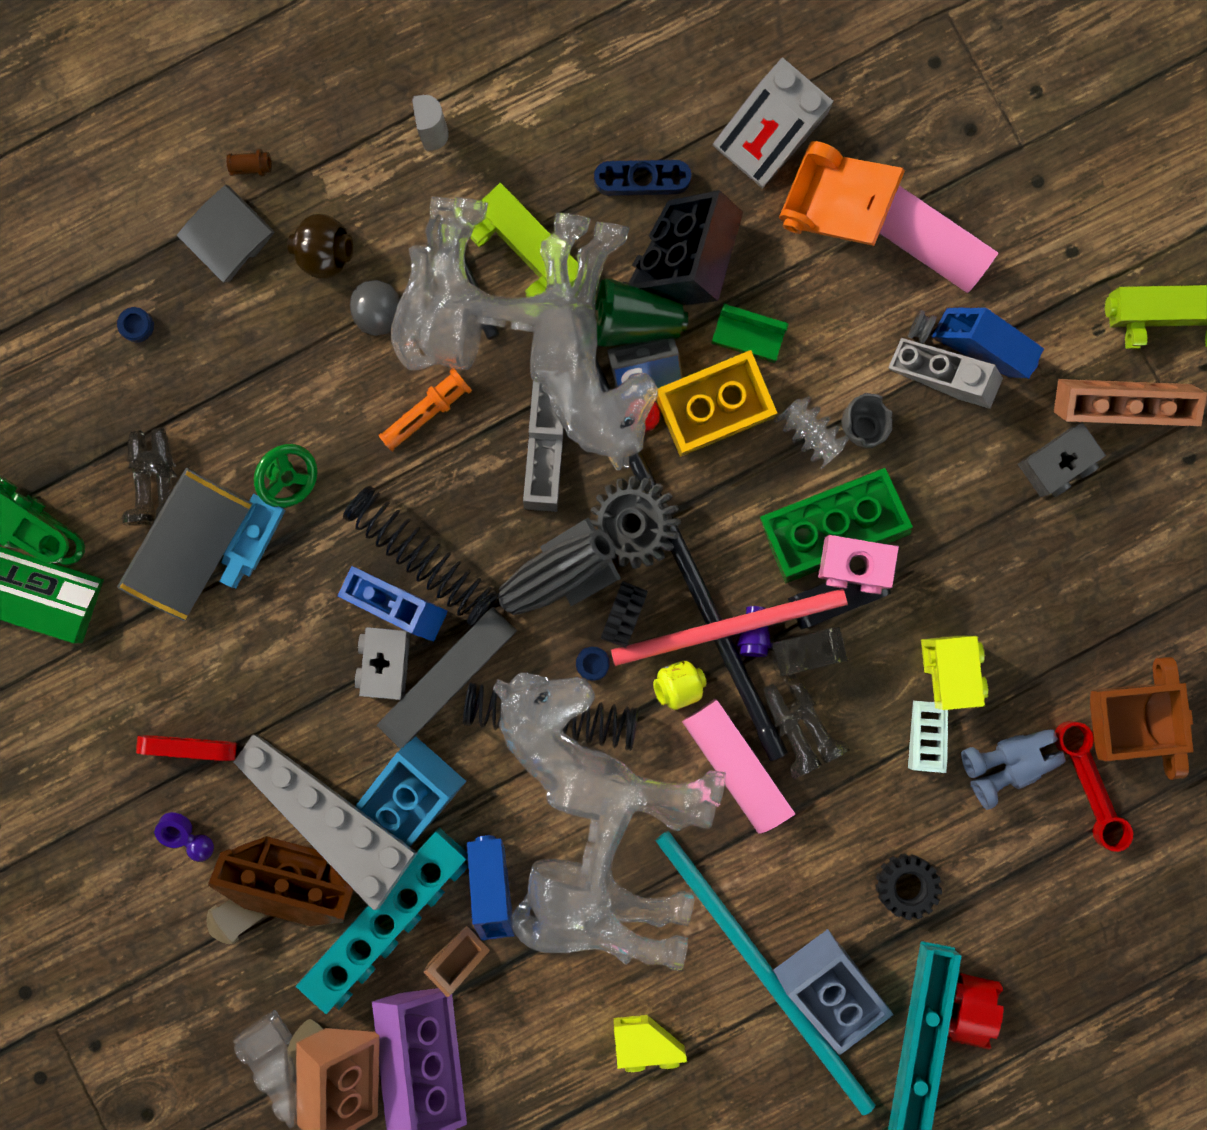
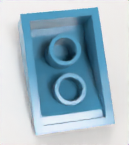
M415 736L395 754L355 807L411 847L466 783V780Z

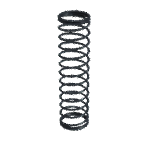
M371 485L365 487L345 509L343 519L350 522L358 518L355 523L356 530H362L368 526L365 537L370 539L378 535L376 547H382L389 542L386 548V555L391 556L399 551L396 564H402L410 559L406 567L407 573L414 572L421 566L416 576V581H423L431 575L426 586L427 590H432L443 582L437 592V599L445 597L453 590L447 601V607L454 606L464 598L457 610V616L465 614L476 604L467 620V624L474 626L496 601L498 593L492 591L488 595L491 587H488L472 604L461 612L464 604L481 582V578H478L457 600L450 604L462 583L471 573V570H468L452 587L440 595L447 581L461 564V561H458L438 582L429 587L439 569L451 555V552L447 553L432 570L419 579L425 566L441 545L437 544L418 565L409 570L419 551L430 539V535L412 553L399 561L403 551L418 533L420 527H417L398 548L389 553L394 540L410 522V518H407L391 537L378 544L384 531L398 516L400 510H396L378 531L368 536L374 522L389 506L390 501H387L371 520L358 527L366 510L380 496L379 492L374 495L375 488H372Z
M471 682L468 686L463 713L464 726L473 724L479 707V724L481 728H484L488 722L493 705L492 723L494 730L499 728L506 707V729L510 732L513 729L520 706V733H525L533 708L532 729L533 735L536 736L540 731L547 706V738L552 736L559 709V737L561 741L565 738L573 711V741L575 743L578 741L587 709L586 743H591L600 712L599 744L602 747L605 743L614 711L613 748L615 749L618 745L626 713L625 749L631 751L633 748L638 717L637 707H632L631 712L628 706L625 707L616 737L617 707L615 704L612 705L603 735L604 706L600 702L589 736L590 702L588 700L585 702L576 733L577 700L575 698L572 700L563 731L564 698L561 696L558 700L549 732V694H547L549 699L543 705L536 730L537 704L533 703L537 698L536 692L532 695L523 727L524 692L523 690L520 691L509 727L510 688L506 690L502 710L496 725L497 687L493 688L490 704L483 723L484 685H480L476 705L477 684Z

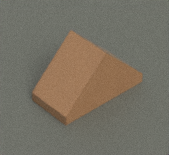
M466 926L428 962L424 973L448 998L490 950Z

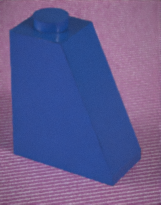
M946 308L932 336L935 340L970 358L994 364L1001 374L1012 378L1029 379L1036 370L1039 358L1044 350L1043 347L988 308Z
M491 835L477 837L474 842H467L473 926L481 940L514 937L505 847L501 838L496 839L495 836Z

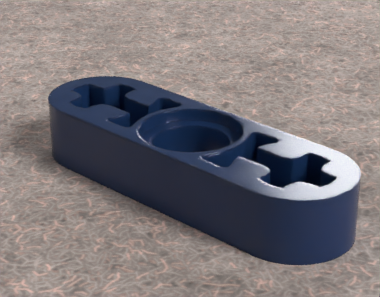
M680 160L605 161L598 165L594 173L596 189L608 196L681 194L688 189L691 181L689 166ZM641 169L649 171L652 175L651 183L647 186L637 185L633 180V175L636 171ZM623 170H629L628 186H623L624 179L613 180V185L607 186L606 181L600 179L605 177L606 171H612L613 177H623ZM657 170H662L661 177L671 176L673 170H679V175L685 176V178L680 179L678 185L673 184V180L670 178H662V186H656L658 180Z

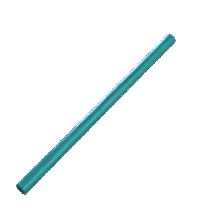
M669 831L661 834L655 842L863 1116L870 1113L875 1108V1103L832 1046L789 998L773 968Z

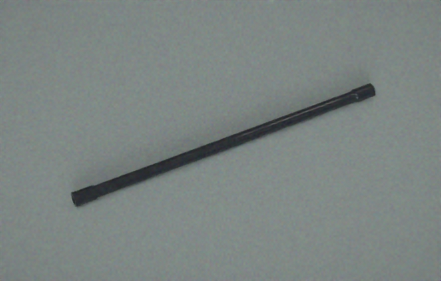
M577 328L566 334L565 337L590 382L634 476L638 477L640 483L644 478H650L652 489L657 484L631 429L629 427L623 429L620 427L621 422L622 425H625V416L598 363L596 352L584 328ZM672 526L671 529L679 533V538H668L674 546L671 553L705 623L710 624L721 621L722 618L678 526ZM731 636L714 640L757 729V735L769 760L774 761L788 754L776 726L772 723Z

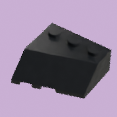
M720 190L668 200L649 234L652 240L644 255H637L632 266L635 268V271L629 282L622 283L675 301L683 306L718 301L743 211Z

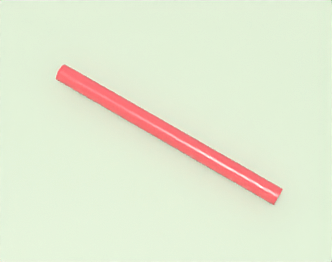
M839 589L630 644L626 648L611 649L612 658L615 666L846 606L848 605L844 589Z

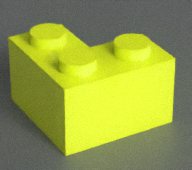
M952 636L921 639L924 673L932 674L935 708L950 710L985 706L984 698L988 697V684L986 678L981 675L980 663H984L985 653L983 644L978 642V637Z

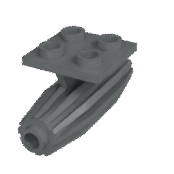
M589 518L584 519L542 545L540 548L543 553L523 564L499 588L498 598L501 607L512 615H519L550 605L566 596L570 605L573 606L618 581L621 578L612 562L615 557L614 552H616L613 546L614 542L608 537L609 535L606 532L604 533L600 529L596 530Z

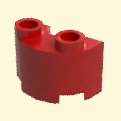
M960 973L954 997L956 1008L954 1015L951 1016L948 1041L988 1050L991 1049L990 1038H998L1004 1006L997 1005L999 994L1003 991L1000 982Z

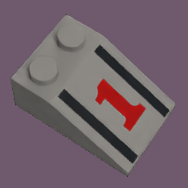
M782 57L751 93L715 140L713 146L763 189L824 120L834 101Z

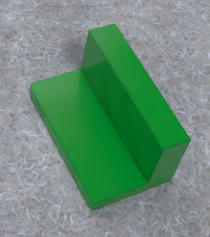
M723 304L711 344L740 353L751 350L754 357L775 363L789 324Z

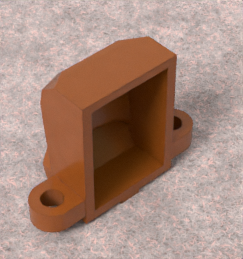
M1173 657L1156 658L1154 660V684L1091 691L1090 711L1094 746L1098 760L1115 761L1162 755L1164 771L1170 780L1183 779L1188 776L1189 763L1187 753L1194 752L1191 725H1193L1192 710H1189L1186 683H1180L1178 666Z

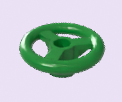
M283 444L268 451L259 461L254 473V487L259 498L272 507L279 506L281 508L291 507L303 501L311 493L317 480L318 468L315 458L306 448L296 444ZM287 454H295L301 457L306 463L307 474L295 471L292 463L288 460ZM265 476L270 480L267 488H265L264 484ZM293 483L303 485L292 496L286 498L275 497L283 487L290 486Z

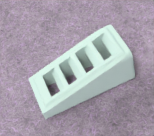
M913 700L908 768L916 771L946 773L948 710L936 709L935 702ZM921 712L939 713L938 720L921 718ZM921 725L938 727L937 733L921 732ZM921 739L936 740V747L921 746ZM920 753L936 754L935 761L920 760Z

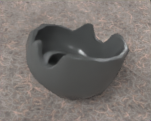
M380 280L364 281L357 286V289L353 291L351 296L350 311L354 323L362 332L377 336L389 333L398 325L401 302L399 294L390 284Z
M864 393L854 398L843 411L841 420L843 431L847 438L858 447L873 448L885 442L892 431L891 417L893 412L883 404V397L878 394Z

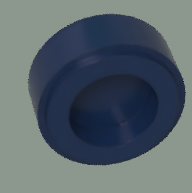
M130 307L119 315L117 328L124 338L138 343L147 340L152 335L154 322L152 317L143 309Z
M598 647L585 648L576 659L578 673L583 678L591 681L603 678L610 667L608 655Z

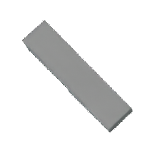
M534 370L523 505L526 510L553 512L558 510L568 372Z

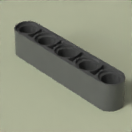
M492 607L377 724V727L399 749L404 747L517 632V629Z

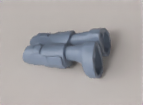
M1053 729L1039 731L1026 736L1016 735L997 743L996 750L992 752L980 753L974 747H969L961 752L964 769L971 778L983 775L988 769L1003 763L1006 765L1003 771L971 781L976 797L986 810L992 809L998 804L997 792L1003 787L1011 784L1017 789L1023 788L1039 780L1041 775L1054 770L1066 762L1063 751L1047 754L1043 757L1040 752V748L1058 740Z

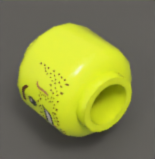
M681 661L663 667L659 670L657 679L653 682L655 694L661 705H667L673 710L699 702L703 695V688L707 685L703 671L700 668L696 669L688 661Z

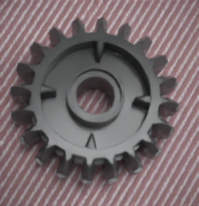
M631 476L628 483L624 478L617 479L616 487L612 484L605 487L608 496L603 494L597 495L596 499L602 507L594 506L591 508V512L598 515V519L590 520L594 527L598 526V529L604 533L606 532L609 535L608 537L614 542L613 546L616 549L613 560L619 556L618 562L621 567L627 566L629 561L633 569L640 568L642 562L646 567L651 566L654 561L653 557L658 561L665 558L662 549L666 551L673 550L674 546L668 538H679V533L671 529L672 526L681 524V519H672L671 513L677 512L679 507L678 505L668 507L667 502L672 499V494L666 493L660 496L663 485L659 483L651 489L650 478H644L641 483L637 476ZM632 513L638 515L641 520L639 531H634L629 525V517Z

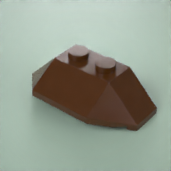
M268 836L245 843L232 850L222 851L208 882L209 887L244 909L307 926L344 922L354 889L316 849Z

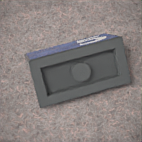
M674 338L639 342L607 349L619 401L654 393L656 389L683 378L679 352Z

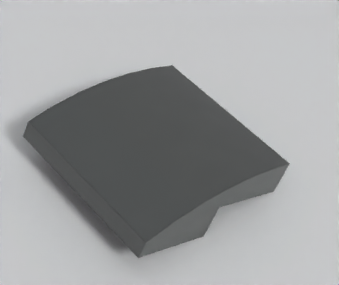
M224 185L190 218L177 236L224 283L230 282L249 257H256L275 232L229 185Z

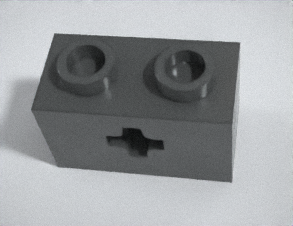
M1083 422L1028 456L1018 463V466L1040 497L1049 494L1057 497L1072 487L1069 481L1074 477L1080 475L1081 478H1084L1099 468L1096 462L1106 455ZM1065 457L1068 462L1064 465L1065 468L1061 469L1058 464Z

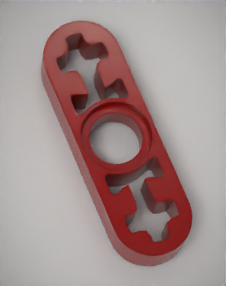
M138 735L136 753L166 757L234 761L237 743L207 739Z

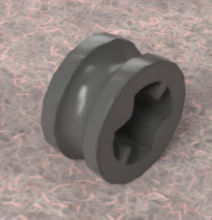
M920 310L907 337L911 339L918 337L919 342L924 344L937 317L934 315L927 317L925 311Z

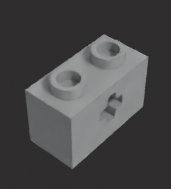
M366 627L365 634H360L358 654H363L362 668H357L355 674V688H360L359 696L398 700L405 696L411 633L405 630ZM382 653H384V660L389 661L390 665L383 668L382 672H380V666L375 665L374 661L381 658Z

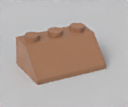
M325 1028L296 1043L297 1125L302 1130H355L378 1117L380 1036L376 1032Z

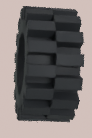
M622 581L600 639L624 648L627 647L648 590Z
M900 854L898 858L894 856L889 858L890 862L887 865L883 863L881 874L877 873L876 876L878 884H875L876 891L879 893L880 901L894 915L899 918L902 916L906 920H912L911 917L923 918L922 914L925 912L930 914L933 911L931 909L933 904L937 906L940 901L937 899L938 894L942 895V888L939 887L941 880L936 874V870L924 859L913 854L911 856ZM904 874H914L921 882L919 894L912 899H903L896 892L897 880Z

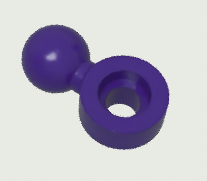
M170 812L161 816L155 827L154 834L162 845L170 848L185 846L188 857L196 862L206 861L213 854V841L206 835H192V824L184 815Z

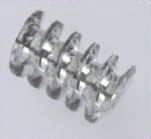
M810 396L802 399L798 398L774 422L778 423L786 420L782 430L784 433L793 429L796 430L792 441L795 443L804 439L805 442L801 451L806 452L814 449L815 451L810 460L815 462L823 459L824 462L820 468L821 470L845 448L849 437L845 435L837 439L836 435L840 427L836 425L827 429L826 426L830 417L817 418L821 407L816 406L808 409L807 407L812 398Z

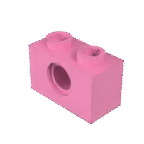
M828 535L824 539L818 578L827 579V586L847 589V584L851 583L861 585L860 591L881 594L882 589L892 588L898 546ZM854 556L860 557L865 562L866 568L862 575H855L849 568V562Z

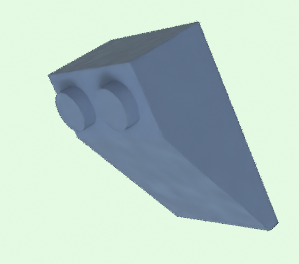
M828 929L773 970L789 998L838 1055H841L894 1015Z

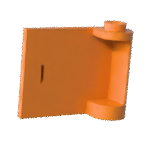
M812 141L808 145L779 219L784 223L783 227L786 230L796 234H801L803 230L875 246L905 170L901 167L843 157L834 147L822 142Z

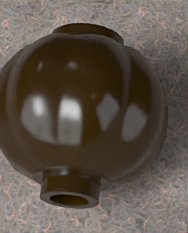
M313 214L306 217L297 227L295 234H290L288 238V251L294 255L297 265L302 271L315 278L328 279L334 277L343 269L346 262L351 261L354 246L351 235H347L346 228L339 221L326 214Z

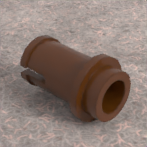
M257 149L256 153L227 154L229 175L259 173L260 176H265L266 173L272 171L270 153Z

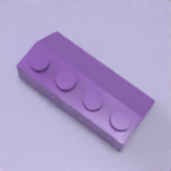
M439 988L398 993L373 1001L375 1032L380 1036L379 1068L386 1130H455L467 1125L452 994L447 998Z

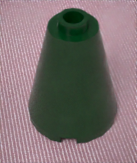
M604 278L600 282L595 303V310L598 311L597 321H594L593 324L595 345L605 347L678 338L681 332L686 331L688 312L683 310L682 304L611 278Z

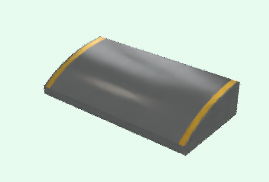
M186 467L117 587L140 601L185 621L253 503L243 495Z

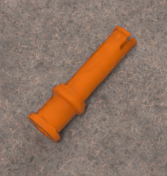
M453 367L448 377L436 387L430 386L428 388L427 396L383 433H380V439L391 451H394L398 445L438 412H448L451 409L450 405L465 392L469 394L473 390Z

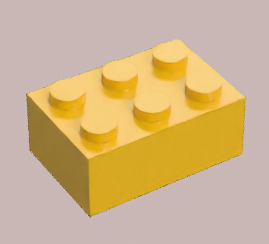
M751 350L656 389L654 394L680 457L771 420L777 414Z

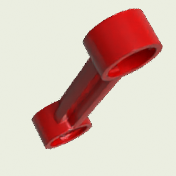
M1066 721L1061 723L1055 730L1058 740L1054 743L1058 750L1068 754L1072 760L1096 818V823L1093 827L1095 841L1101 847L1113 852L1127 849L1133 840V829L1126 820L1117 817L1090 752L1094 742L1092 731L1087 725L1080 722ZM1072 726L1078 727L1084 735L1083 744L1077 750H1068L1063 742L1065 731ZM1110 822H1119L1123 828V836L1115 845H1108L1103 839V830Z

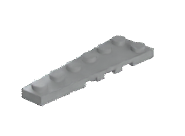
M253 734L235 759V765L373 910H379L417 852L262 737Z

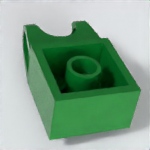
M0 476V544L4 547L23 549L38 560L46 563L57 562L63 565H73L79 562L85 553L83 539L43 510L46 506L45 504L30 495L25 497L15 492L18 487ZM68 539H71L76 544V552L72 557L64 558L69 550Z

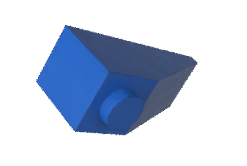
M351 566L338 594V597L409 633L433 642L448 610L354 566Z

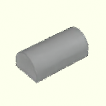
M430 95L413 96L416 126L424 149L426 151L440 149L446 144L449 137L448 127L440 103Z

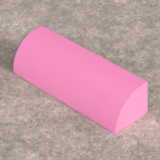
M901 186L897 189L879 233L966 293L972 290L998 255L997 251Z
M713 699L682 721L759 834L775 828L795 815L717 699Z

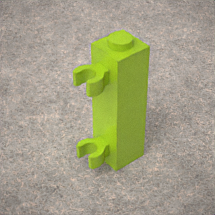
M501 182L476 205L478 214L484 220L469 232L470 238L480 248L496 232L536 273L539 279L525 290L526 297L534 305L540 302L550 290L562 300L567 294L570 297L574 296L584 286L585 269Z
M1207 285L1119 287L1111 292L1106 299L1105 315L1110 319V327H1126V349H1140L1141 346L1147 345V331L1145 329L1147 326L1207 325ZM1206 330V334H1205V345H1206V348H1207V330Z

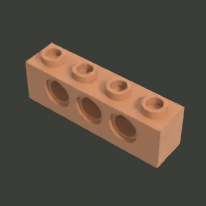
M1058 379L1054 413L1068 422L1202 426L1207 392L1192 384Z

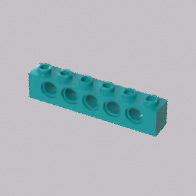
M439 827L417 851L416 856L379 910H373L368 905L295 987L325 1014L333 1006L340 1010L353 995L349 991L351 986L356 981L363 984L376 969L372 963L379 955L386 959L399 944L395 940L398 934L403 929L409 933L421 920L422 917L418 912L426 903L433 907L445 893L441 889L449 878L455 882L468 868L464 863L468 853ZM426 863L437 864L441 870V876L436 879L428 878L423 870ZM406 888L414 890L418 897L417 902L414 904L405 903L401 898V890ZM381 914L391 916L394 920V928L389 930L383 929L378 924V916ZM355 941H366L371 947V953L368 955L358 953L355 949ZM332 967H343L347 971L348 978L346 980L336 979L332 974Z

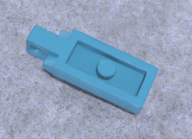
M255 494L250 499V502L253 504L224 552L221 562L227 565L219 582L235 589L244 574L250 577L253 570L256 569L286 511L279 506L272 507L264 503Z

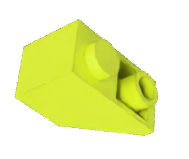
M648 1015L614 1018L618 1069L625 1068L627 1072H640L646 1069L645 1066L659 1065L662 1069H672L679 1067L680 1063L687 1062L685 1046Z

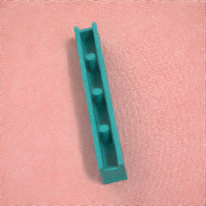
M925 941L920 942L888 1130H932L962 957L955 950V947Z

